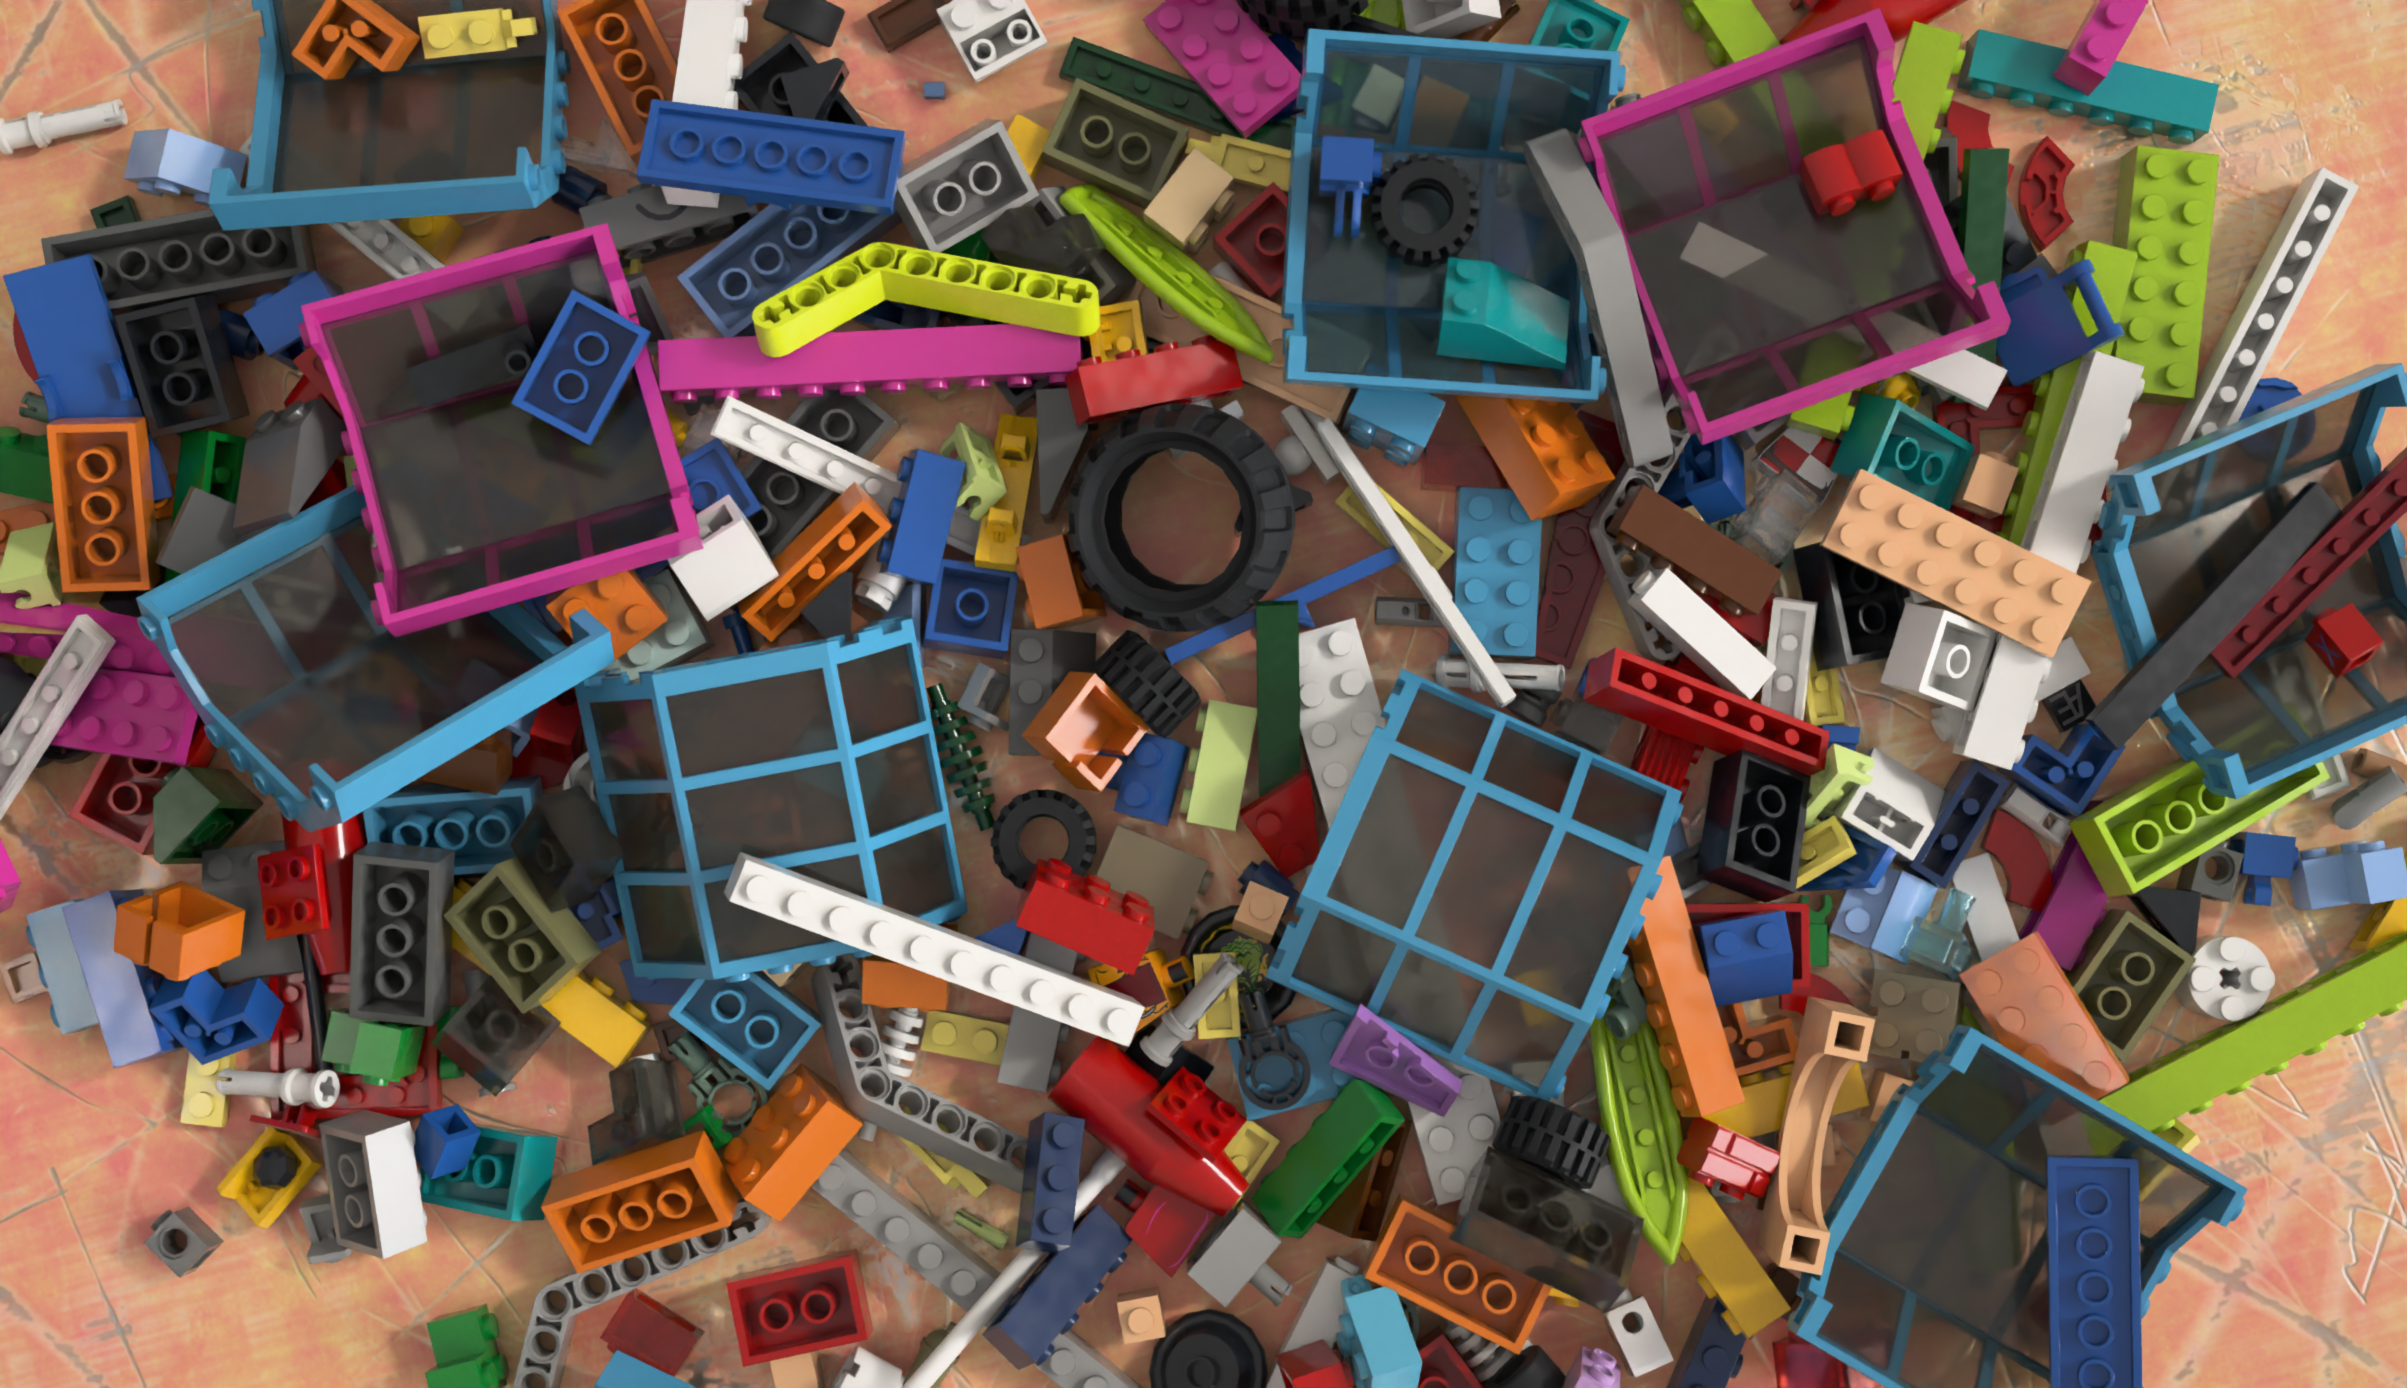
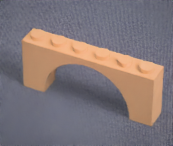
M1810 996L1807 999L1776 1151L1779 1152L1781 1157L1774 1173L1770 1176L1771 1180L1768 1185L1757 1244L1779 1267L1822 1275L1830 1238V1232L1823 1218L1820 1189L1826 1131L1835 1098L1846 1074L1857 1062H1867L1875 1019L1850 1004Z

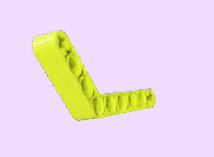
M875 242L866 245L760 303L752 312L759 349L763 354L770 357L788 355L885 300L1078 337L1093 334L1098 330L1101 322L1098 289L1092 282L886 242Z

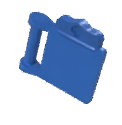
M2090 259L2071 265L2051 279L2042 267L2035 266L2023 273L2008 274L2001 282L2000 295L2011 322L2007 333L1997 337L1996 350L2004 368L2008 370V377L2014 386L2021 387L2125 335L2120 323L2114 324L2092 277L2095 269ZM2076 282L2098 329L2090 337H2087L2064 288Z

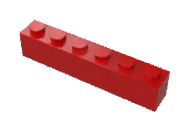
M1617 647L1589 663L1583 697L1584 701L1726 756L1744 749L1809 776L1825 770L1830 731Z

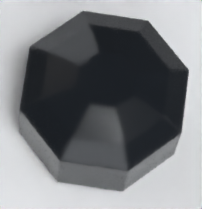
M280 1146L264 1148L254 1160L253 1177L262 1187L270 1189L285 1188L296 1176L297 1158L287 1148Z

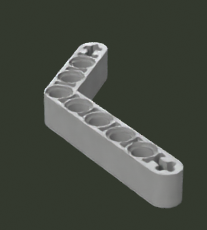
M1563 128L1525 141L1523 143V151L1527 166L1576 261L1598 356H1601V368H1606L1607 393L1625 460L1630 468H1635L1673 454L1672 440L1621 229L1567 129Z
M1715 328L1697 336L1679 365L1682 375L1684 376L1736 357L1739 349L1736 336L1725 328ZM1716 341L1715 349L1720 354L1709 359L1713 352V347L1709 343ZM1705 360H1708V361L1706 362V364L1700 363V362H1703V361H1705ZM1724 376L1701 384V390L1697 397L1703 412L1706 410ZM1669 384L1661 396L1665 414L1667 415V412L1672 409L1681 418V424L1677 431L1669 427L1673 454L1661 458L1657 466L1647 463L1630 468L1625 460L1589 524V533L1637 650L1643 657L1650 660H1669L1680 653V650L1666 637V641L1660 644L1661 648H1654L1653 642L1658 640V635L1663 634L1652 624V627H1645L1644 622L1649 621L1627 602L1635 593L1632 586L1636 580L1647 570L1652 572L1655 568L1649 564L1651 558L1639 550L1634 554L1618 546L1614 542L1616 537L1612 538L1606 533L1604 524L1609 516L1613 517L1623 501L1626 495L1625 487L1629 480L1636 482L1638 485L1644 484L1655 492H1659L1691 436L1682 416V408ZM1626 554L1630 555L1636 564L1635 571L1631 576H1626L1620 567L1621 559Z
M851 953L836 956V961L819 966L811 979L812 989L843 1101L847 1109L868 1122L1021 1194L1028 1138L889 1072L871 1005L862 1004V973L856 958ZM840 1009L847 1010L852 1018L845 1017ZM850 1047L857 1048L863 1057L856 1056ZM861 1086L871 1089L874 1097L865 1094ZM899 1104L907 1106L912 1115L904 1113ZM937 1122L943 1123L949 1133L943 1132L938 1127ZM974 1139L983 1143L986 1151L979 1149ZM1012 1158H1016L1018 1161H1020L1023 1169H1020L1017 1166H1015V1164L1012 1161Z
M743 1198L738 1201L731 1225L720 1229L722 1234L720 1243H710L703 1234L678 1242L683 1249V1256L680 1260L668 1257L665 1247L633 1256L640 1259L644 1264V1274L640 1277L634 1276L628 1271L627 1259L580 1274L574 1271L554 1280L542 1288L536 1295L513 1388H533L529 1382L531 1373L540 1374L545 1379L546 1388L560 1387L578 1313L752 1239L768 1227L772 1217ZM747 1209L750 1213L757 1211L759 1214L758 1220L754 1223L747 1221L734 1229L733 1221L743 1216ZM590 1274H598L604 1279L606 1285L604 1293H597L590 1288L588 1283ZM552 1290H557L564 1294L567 1300L565 1309H557L552 1305L550 1301ZM542 1331L549 1332L555 1337V1350H547L541 1345L540 1333Z

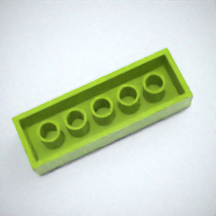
M2137 145L2121 157L2112 246L2138 252L2119 322L2125 335L2114 341L2111 356L2145 366L2141 376L2145 380L2144 389L2137 402L2177 407L2195 399L2220 155Z
M2292 704L2280 706L2304 735L2310 739ZM2263 710L2208 741L2215 749L2239 753L2243 768L2293 747ZM2180 757L2073 819L2068 824L2107 897L2131 895L2330 779L2331 777L2323 762L2312 765L2238 799L2212 794L2202 782L2206 774L2193 759L2185 762Z

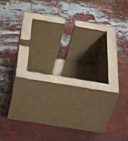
M1875 969L1870 1006L1877 1007L1878 1010L1877 1015H1869L1875 1019L1868 1053L1899 1059L1909 1058L1910 1061L1921 1063L1935 1049L1942 1053L1950 1040L1948 1039L1949 1034L1958 1024L1962 1023L1967 990L1965 984Z

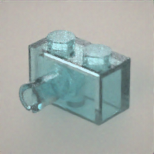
M1951 888L1937 922H1931L1915 916L1899 955L1910 965L1954 982L1957 974L1968 970L1973 958V953L1970 952L1971 949L1969 948L1970 944L1964 936L1965 934L1961 931L1976 898Z

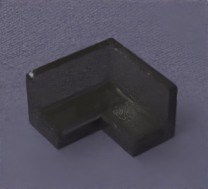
M634 1058L609 1072L614 1112L587 1126L592 1166L685 1136L674 1063Z

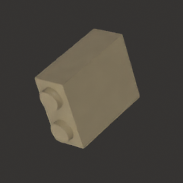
M1117 824L1096 876L1111 884L1110 889L1124 895L1127 891L1135 892L1148 899V905L1152 906L1154 911L1155 930L1179 939L1181 932L1189 934L1198 911L1191 909L1197 893L1205 896L1214 873L1207 870L1210 862Z

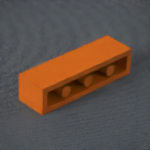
M853 482L772 560L780 576L737 602L741 617L772 642L800 615V611L855 563L892 527L884 509L857 483Z

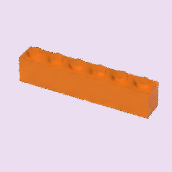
M1669 855L1662 857L1661 864L1656 873L1663 876L1655 897L1653 900L1646 898L1639 914L1645 916L1640 933L1636 940L1628 938L1626 944L1630 946L1635 962L1634 973L1636 974V981L1643 988L1647 1001L1646 1014L1648 1021L1655 1028L1660 1044L1659 1058L1662 1065L1668 1070L1671 1080L1673 1103L1680 1111L1682 1117H1704L1743 1103L1745 1099ZM1637 863L1608 872L1610 880L1609 893L1612 901L1618 906L1620 915L1642 865Z

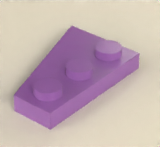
M1361 1003L1335 1047L1329 1061V1065L1442 1117L1446 1115L1455 1101L1463 1082Z

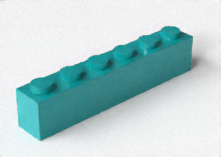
M1978 29L1967 41L1966 53L1957 88L1969 90L1968 94L1973 97L1989 99L1993 96L2008 99V103L2015 107L2030 108L2033 105L2047 108L2048 113L2054 116L2070 117L2078 115L2088 118L2087 121L2093 125L2111 126L2112 124L2128 127L2127 130L2136 135L2160 134L2168 136V141L2181 145L2191 144L2209 132L2219 84L2115 61L2105 79L2087 96L2052 76L2067 49Z

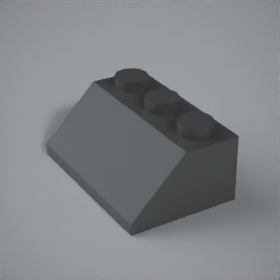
M1011 629L1010 755L1042 756L1021 735L1070 671L1094 673L1092 665L1096 662V633Z

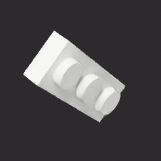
M1775 597L1773 599L1766 659L1777 669L1763 685L1761 705L1803 721L1818 602Z

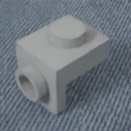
M979 662L974 673L968 679L966 689L957 707L971 713L969 722L989 732L993 725L1008 731L1009 723L996 717L995 714L1010 686V677Z
M330 1195L303 1199L299 1210L311 1241L307 1254L309 1263H334L349 1257L352 1249L337 1245Z

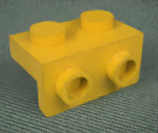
M1139 300L1100 306V327L1093 334L1083 337L1085 342L1090 341L1092 357H1101L1103 363L1116 360L1115 355L1134 349H1139L1141 355L1149 354L1142 303Z
M268 1127L256 1138L252 1147L241 1160L227 1172L226 1177L217 1186L216 1190L221 1196L235 1199L258 1227L268 1229L323 1164L298 1135ZM274 1146L287 1148L297 1158L296 1176L285 1188L270 1189L262 1187L253 1177L254 1160L264 1148Z

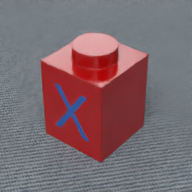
M2352 602L2337 611L2330 607L2317 615L2312 620L2314 627L2305 639L2306 643L2336 679L2370 661L2384 643V640Z

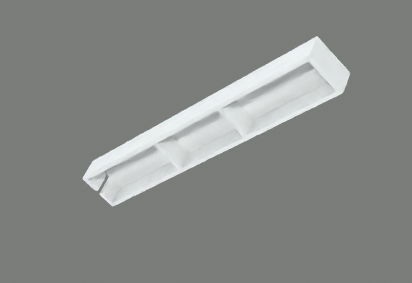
M1355 618L1299 634L1300 738L1327 832H1329L1375 726L1384 729L1386 725L1384 718L1381 717L1382 710ZM1389 754L1338 870L1349 907L1403 930L1426 878L1428 868L1396 758ZM1434 892L1415 936L1452 952ZM1355 925L1374 991L1396 943ZM1408 949L1379 1011L1381 1017L1450 1048L1453 1047L1469 1015V1009L1457 970ZM1474 1034L1464 1054L1484 1063L1476 1034ZM1420 1048L1463 1081L1458 1096L1444 1117L1405 1100L1431 1192L1437 1205L1473 1196L1472 1187L1477 1186L1484 1193L1518 1183L1514 1164L1503 1158L1492 1146L1501 1120L1489 1079Z

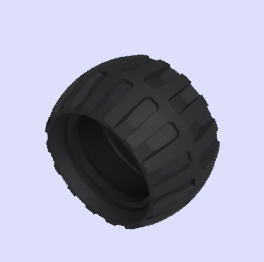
M1166 404L1148 408L1124 418L1107 430L1088 450L1079 464L1074 484L1069 491L1066 508L1069 512V532H1067L1070 550L1076 555L1082 569L1081 576L1090 589L1096 591L1108 603L1109 608L1124 618L1136 621L1148 628L1171 632H1191L1216 627L1233 620L1253 607L1255 601L1262 599L1271 589L1282 572L1291 550L1295 527V505L1290 489V481L1282 463H1280L1262 436L1234 416L1211 407L1196 404ZM1169 448L1199 453L1220 467L1239 495L1244 518L1239 549L1225 571L1206 584H1176L1152 574L1133 555L1122 530V500L1131 476L1149 457Z

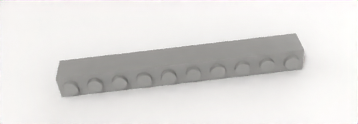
M845 1148L841 1150L811 1186L967 1312L1001 1274ZM1017 1287L1014 1290V1292L1008 1297V1299L988 1320V1322L984 1325L985 1327H989V1325L993 1322V1320L997 1317V1315L1001 1312L1005 1305L1018 1291L1019 1287ZM1071 1329L1063 1335L1059 1333L1051 1343L1055 1347L1054 1351L1041 1365L1036 1366L1033 1364L1062 1388H1144Z

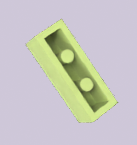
M1210 699L1208 708H1199L1195 731L1202 732L1203 736L1200 749L1192 748L1187 771L1195 773L1192 789L1184 788L1180 813L1188 814L1186 822L1230 831L1236 830L1257 719V708Z

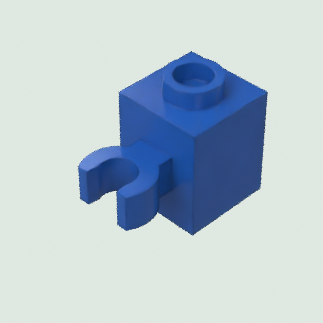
M2238 832L2230 837V850L2244 854L2239 874L2248 875L2243 893L2244 904L2270 906L2272 900L2271 878L2292 879L2293 871L2296 870L2299 863V851L2295 847L2296 837L2252 832Z

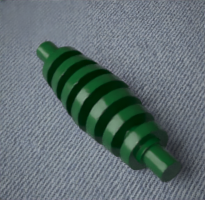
M942 683L928 687L926 690L932 703L931 718H937L940 724L933 728L934 734L937 736L943 733L946 740L936 744L937 750L941 752L949 749L952 755L940 760L941 769L955 764L957 771L945 776L948 783L962 781L963 787L953 792L956 798L967 795L969 802L961 805L965 813L971 811L972 815H975L980 831L993 827L995 822L990 811V804L996 800L994 793L985 796L982 790L992 785L990 777L979 780L977 777V773L988 769L986 761L973 765L970 759L984 753L983 749L979 745L967 750L965 742L977 737L973 730L964 734L960 733L959 727L969 722L966 716L955 719L953 711L961 709L957 707L958 701L951 703L950 699H947Z

